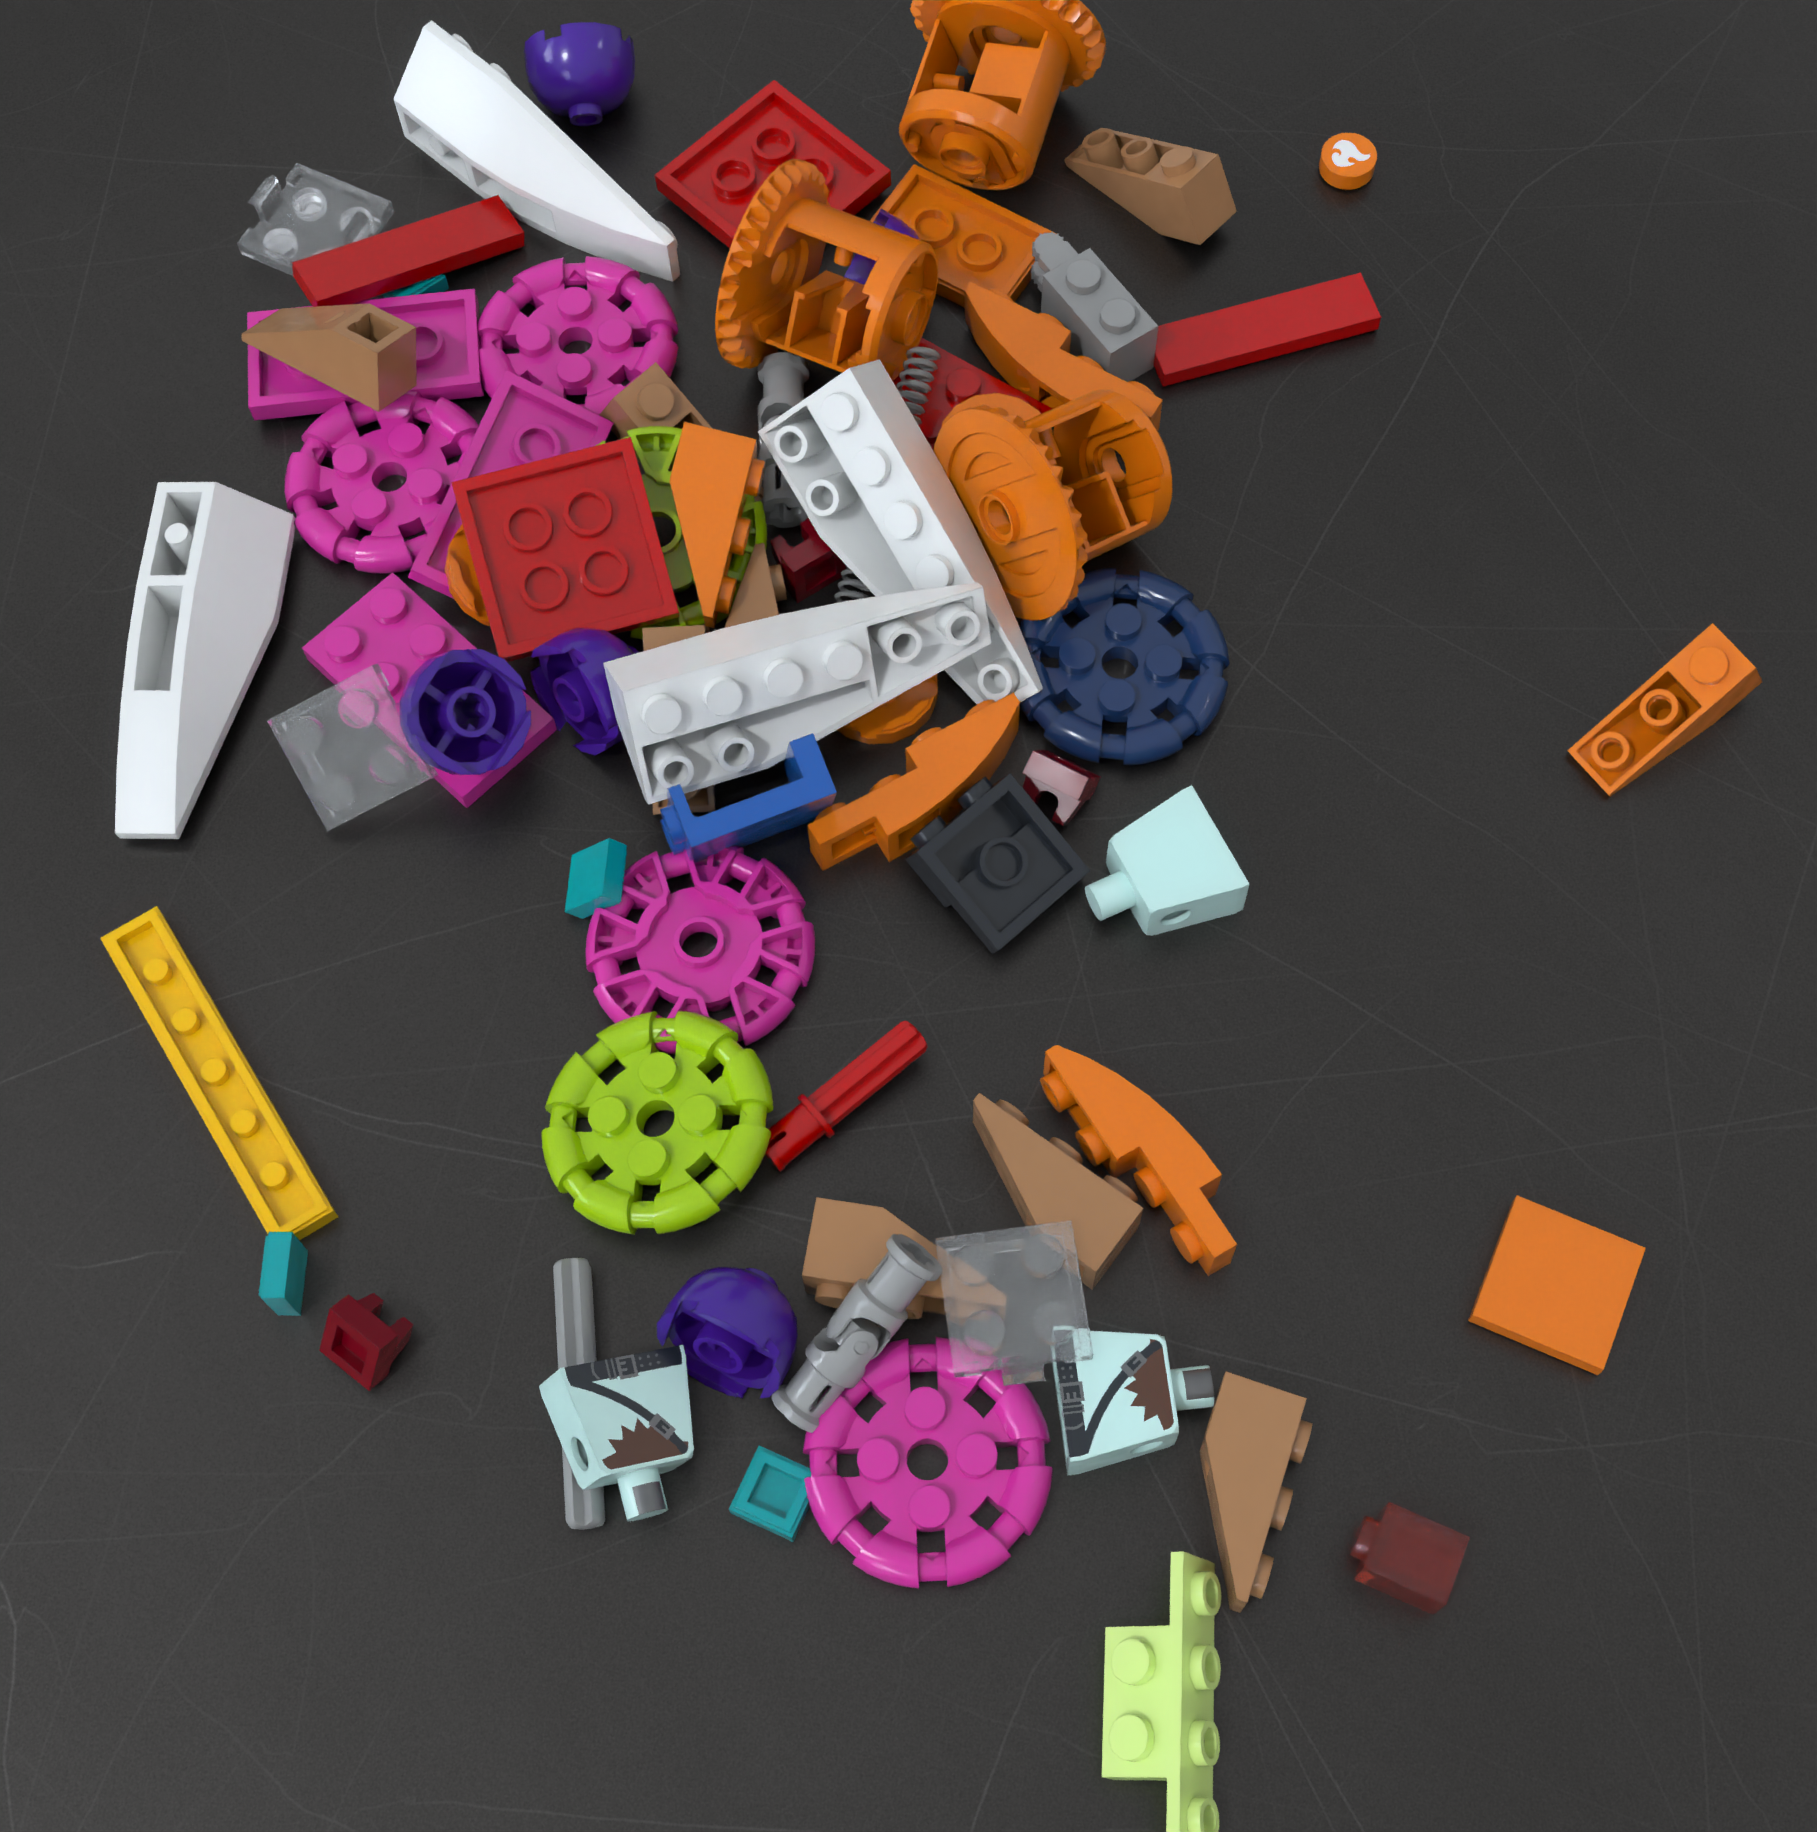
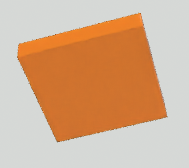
M1516 1195L1510 1206L1468 1321L1599 1375L1606 1365L1646 1248Z

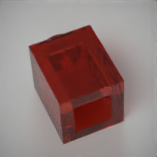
M1388 1502L1376 1519L1365 1515L1360 1524L1350 1551L1351 1556L1361 1560L1354 1580L1434 1615L1447 1604L1470 1537Z

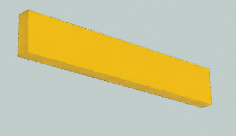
M156 906L101 937L100 939L267 1234L269 1232H293L301 1240L338 1218L329 1199L159 908Z

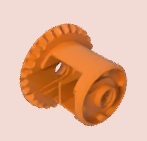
M912 0L910 11L913 17H915L914 23L918 30L923 31L924 40L928 44L899 125V135L904 146L922 166L940 177L960 185L983 190H1004L1025 183L1034 171L1060 91L1067 90L1069 86L1078 87L1082 85L1084 80L1092 78L1096 70L1101 66L1106 51V39L1100 23L1080 0ZM958 65L966 68L969 75L975 74L969 92L963 91L965 85L964 77L955 75Z
M800 159L788 160L777 167L761 185L750 202L732 241L723 269L716 305L715 333L720 355L731 365L741 369H752L757 367L764 357L777 353L780 348L841 373L851 367L880 359L893 381L904 370L902 364L908 360L906 357L907 350L918 347L931 314L938 283V261L933 247L924 241L831 207L827 201L829 190L825 184L826 180L817 167ZM827 243L837 246L834 262L838 265L850 266L853 253L877 261L865 285L827 270L819 274Z
M1111 390L1092 391L1026 421H1023V418L1017 415L1009 416L1007 410L1001 407L993 409L987 405L975 408L970 407L956 413L945 422L937 436L933 449L982 542L1014 616L1021 619L1043 620L1066 609L1068 603L1077 597L1078 585L1084 581L1085 573L1082 566L1087 561L1157 528L1165 519L1171 504L1173 483L1171 464L1158 430L1150 418L1134 402ZM1115 450L1121 455L1125 463L1126 474L1117 461Z

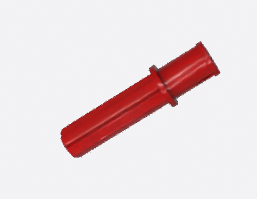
M908 1021L900 1022L809 1097L800 1094L797 1097L800 1104L769 1128L771 1137L765 1155L772 1160L773 1165L781 1172L786 1168L787 1164L824 1134L831 1138L835 1135L832 1128L924 1054L928 1045L918 1029Z

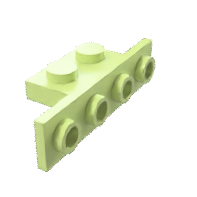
M1184 1551L1171 1552L1170 1625L1105 1627L1102 1777L1112 1780L1167 1781L1166 1832H1219V1812L1213 1800V1766L1216 1764L1220 1753V1737L1217 1726L1214 1723V1689H1216L1220 1681L1221 1665L1218 1652L1214 1647V1616L1218 1613L1221 1605V1587L1215 1574V1563Z

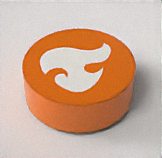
M1340 133L1332 136L1325 142L1321 151L1319 171L1322 178L1331 186L1344 190L1357 189L1366 185L1374 174L1377 161L1376 148L1369 139L1356 133Z

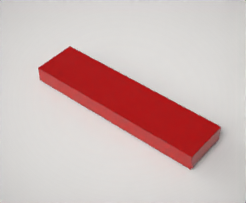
M499 195L292 262L293 277L313 307L350 305L524 247V231Z
M1357 273L1158 326L1154 367L1164 387L1378 330L1381 315L1362 274Z

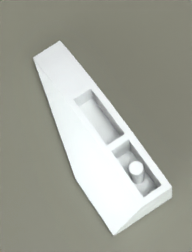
M430 21L423 27L394 96L403 133L408 140L481 197L487 199L499 195L513 217L569 246L672 282L681 275L677 254L678 242L672 231L665 224L656 221L524 95L512 83L508 74L495 63L489 65L473 53L469 44L457 34L451 36L433 21Z
M880 359L847 369L758 431L820 538L875 596L978 582L983 586L991 644L945 669L949 676L976 704L991 699L998 701L1012 693L1015 694L1019 702H1022L1043 689L1021 629L982 542L940 461Z
M158 482L136 584L121 697L116 773L115 834L122 839L180 838L279 622L296 529L294 524L296 518L289 512L217 482Z
M978 582L887 594L784 613L722 628L604 662L603 664L616 720L643 796L649 805L667 799V788L678 784L681 785L685 794L768 769L786 759L790 741L812 733L816 741L986 647L991 644L984 588Z

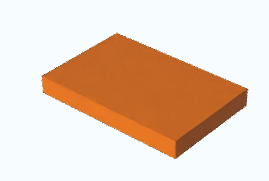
M913 164L870 220V222H874L882 208L912 228L921 241L929 243L933 247L938 261L936 294L964 308V289L970 281L986 289L995 288L1001 290L1015 302L1031 281V265L1035 263V257L1032 256V242H1035L1039 233L1052 232L916 164Z

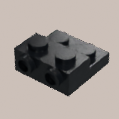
M1011 773L993 785L985 776L957 799V802L964 810L947 824L938 815L910 839L918 849L905 859L945 908L950 905L955 908L991 953L997 952L1090 872V869Z

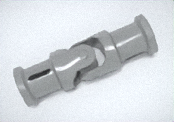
M778 352L767 355L758 365V378L763 384V399L758 405V431L804 400V383L809 379V364L803 357L788 352ZM759 435L760 451L758 459L766 461L763 476V498L760 500L763 502L766 523L779 528L798 526L808 516Z
M903 1234L891 1235L886 1242L888 1249L886 1255L868 1279L861 1278L857 1280L830 1318L827 1327L822 1329L805 1349L806 1361L788 1384L781 1385L772 1394V1401L775 1407L797 1427L810 1433L815 1431L819 1426V1417L834 1403L845 1388L852 1389L865 1375V1366L868 1362L880 1354L886 1344L907 1320L908 1313L906 1308L927 1281H936L942 1274V1267L936 1258L911 1238ZM828 1387H830L829 1390L826 1392V1394L823 1396V1398H822V1399L820 1400V1402L818 1403L819 1399L821 1398V1396L823 1395V1393L825 1392V1390H826Z

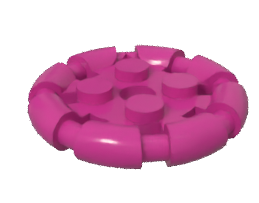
M586 256L585 263H565L563 257L537 264L513 277L514 285L505 293L497 291L493 295L478 320L481 381L483 388L491 399L505 370H508L567 399L566 395L587 394L585 404L577 405L597 415L604 410L619 392L655 362L670 378L679 350L678 345L673 342V338L678 334L676 317L661 290L654 283L644 284L640 281L639 272L629 266L599 257ZM572 286H587V291L581 287ZM628 299L632 304L622 312L618 306ZM528 303L536 308L529 317L520 312ZM574 341H586L591 344V347L582 354H567L563 352L565 346ZM634 342H646L644 347H634ZM519 348V353L505 354L502 349ZM625 379H628L630 383H628L626 386H623L621 383Z
M408 391L380 412L361 402L347 406L345 401H342L316 419L301 436L304 442L300 452H293L287 464L285 498L287 509L290 512L296 513L297 517L294 524L297 531L315 551L336 564L344 560L353 563L357 571L368 573H397L411 570L452 484L451 482L479 427L478 423L464 409L448 399L441 397L436 402L422 397L420 391ZM378 421L381 429L359 437L356 428ZM419 421L430 424L425 435L422 434L421 429L417 426ZM462 454L458 462L447 465V459ZM325 456L332 458L333 469L320 465ZM400 475L407 478L404 485L395 491L385 492L377 489L379 483L388 476ZM335 501L338 506L330 510L319 508ZM359 527L372 531L370 536L363 537L361 541L355 539L360 531ZM425 530L426 534L420 535L418 537L412 538L404 542L403 538L415 535Z
M735 845L724 848L717 854L710 855L696 863L693 860L690 861L686 849L684 852L673 855L671 852L661 856L655 851L642 857L625 870L622 899L619 904L610 908H596L589 924L585 949L586 969L588 972L595 974L598 984L593 992L600 1006L614 1023L642 1013L652 1012L659 996L675 1004L667 1018H675L678 1011L694 1012L709 1017L708 1011L716 1012L723 1010L731 1003L735 1016L720 1020L719 1022L738 1034L737 1042L743 1041L746 1047L760 1040L781 1024L795 1008L792 999L799 986L807 987L815 957L814 925L811 922L805 921L802 912L806 902L798 888L782 870L765 857L757 861L744 855L743 847ZM690 873L694 887L681 889L670 894L666 880ZM734 877L746 884L741 892L738 893L732 888L725 886V883L730 882ZM632 908L638 910L641 908L645 909L638 924L626 919ZM769 916L778 918L781 927L762 932L758 920ZM697 932L709 933L718 940L717 945L710 954L704 957L689 956L682 950V946L690 935ZM637 957L640 970L622 975L619 968L622 962ZM761 965L772 969L777 974L770 987L754 980ZM660 1015L656 1016V1018H664ZM664 1030L659 1037H667L671 1035L666 1034L667 1031ZM659 1042L655 1044V1047L658 1051L675 1055L677 1042Z
M935 1337L936 1344L909 1345L908 1338L887 1343L880 1354L873 1360H870L865 1366V1375L852 1389L845 1388L834 1403L819 1417V1426L814 1432L806 1431L803 1453L809 1455L811 1477L804 1479L807 1498L814 1518L830 1543L834 1545L839 1541L856 1557L853 1565L865 1573L888 1583L919 1589V1582L947 1581V1587L964 1584L986 1575L1011 1557V1554L1008 1552L1010 1547L1023 1533L1030 1536L1039 1522L1048 1500L1053 1468L1046 1466L1045 1444L1051 1441L1046 1420L1035 1397L1021 1378L1014 1382L997 1367L1000 1359L987 1351L969 1343L942 1337ZM937 1371L938 1391L931 1387H919L911 1392L910 1372ZM828 1387V1388L825 1390V1392L823 1393V1395H822L821 1398L819 1399L818 1403L820 1402V1400L823 1398V1396L826 1394V1392L829 1390L830 1387ZM979 1387L996 1402L984 1418L967 1403ZM868 1393L883 1405L869 1423L863 1420L854 1410ZM920 1445H935L946 1454L948 1465L944 1473L938 1478L922 1480L910 1472L907 1466L908 1457ZM1017 1447L1018 1467L1008 1470H996L997 1448ZM857 1454L860 1476L841 1477L838 1475L837 1455ZM986 1501L1002 1513L988 1530H985L972 1520L985 1505ZM871 1506L882 1518L889 1522L875 1536L858 1521ZM945 1530L946 1552L918 1553L917 1531L936 1532Z

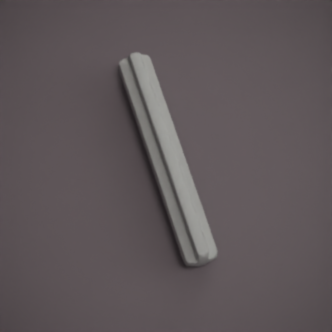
M585 1258L558 1260L553 1266L559 1370L563 1367L595 1362L597 1358L591 1266ZM562 1447L566 1522L571 1529L585 1530L600 1527L605 1522L604 1486L583 1490L576 1481Z

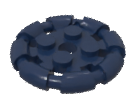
M1116 568L1084 572V581L1078 585L1077 597L1068 603L1066 609L1043 620L1032 621L1022 619L1019 625L1043 687L1041 691L1020 702V708L1028 721L1036 720L1044 728L1045 739L1068 754L1083 760L1099 763V758L1123 760V766L1154 762L1180 751L1183 748L1182 742L1192 734L1200 736L1212 723L1223 704L1228 689V682L1223 678V670L1230 665L1228 648L1223 632L1210 610L1201 611L1192 602L1194 598L1193 593L1168 578L1140 570L1139 576L1116 574ZM1113 598L1137 600L1136 607L1126 603L1113 606ZM1071 611L1082 620L1073 629L1063 620V617ZM1175 619L1184 629L1175 637H1172L1164 627ZM1041 657L1059 659V668L1044 667L1043 663L1040 662ZM1112 659H1124L1129 661L1136 671L1130 677L1118 679L1109 676L1102 667ZM1181 669L1199 671L1198 676L1194 680L1179 679ZM1066 700L1074 711L1069 710L1062 713L1057 705ZM1166 708L1175 716L1168 722L1162 718H1157ZM1102 721L1127 722L1126 735L1102 733Z

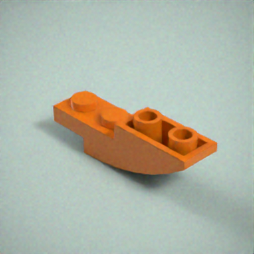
M972 281L968 283L964 289L965 322L987 359L1010 386L1052 409L1092 391L1111 390L1134 402L1150 418L1156 429L1159 430L1163 399L1155 396L1147 386L1136 381L1126 382L1104 371L1096 361L1089 357H1076L1070 354L1071 330L1065 328L1055 317L1046 313L1037 314L1014 303L1011 297L1001 290L995 288L986 289Z
M1012 693L998 701L992 699L983 701L969 710L965 718L944 729L934 727L924 731L914 739L911 746L905 748V775L894 774L878 781L868 794L847 805L845 803H836L821 811L816 816L814 822L808 824L807 827L810 851L822 871L876 843L887 860L891 862L916 847L910 839L938 815L947 824L962 811L963 808L957 802V799L983 777L986 776L990 780L1007 755L1019 731L1020 702L1015 694Z
M1059 1045L1046 1050L1044 1077L1040 1078L1041 1086L1048 1100L1058 1112L1067 1109L1080 1129L1075 1132L1077 1142L1093 1166H1098L1102 1163L1110 1176L1115 1178L1136 1167L1138 1171L1133 1176L1139 1191L1151 1207L1155 1208L1161 1205L1174 1224V1227L1170 1229V1233L1182 1256L1190 1264L1198 1260L1208 1276L1230 1264L1237 1243L1208 1202L1209 1198L1216 1195L1222 1174L1196 1140L1148 1094L1116 1072L1086 1056Z

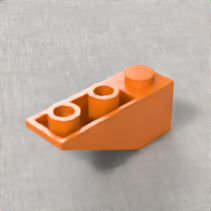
M684 422L669 481L705 626L715 628L718 612L729 614L732 606L737 579L727 575L733 553L744 555L751 520L742 518L747 495L755 497L759 495L766 461L756 459V439Z
M1712 623L1567 751L1611 797L1716 723L1763 681L1757 668Z

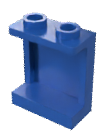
M814 734L795 739L788 744L783 767L790 783L703 816L695 817L691 813L680 784L667 788V807L660 809L663 818L660 822L673 855L684 852L686 849L690 861L693 860L696 863L710 855L717 854L724 848L735 845L744 847L813 821L821 811L832 806L837 791Z

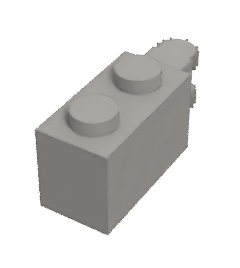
M1053 231L1051 233H1039L1035 242H1032V256L1035 257V263L1031 265V279H1034V284H1038V289L1042 292L1041 313L1055 317L1065 328L1071 330V354L1076 357L1086 356L1093 359L1104 371L1126 382L1132 381L1154 367L1158 325L1090 248L1078 254L1068 241H1063L1064 237H1060L1059 233L1055 234Z

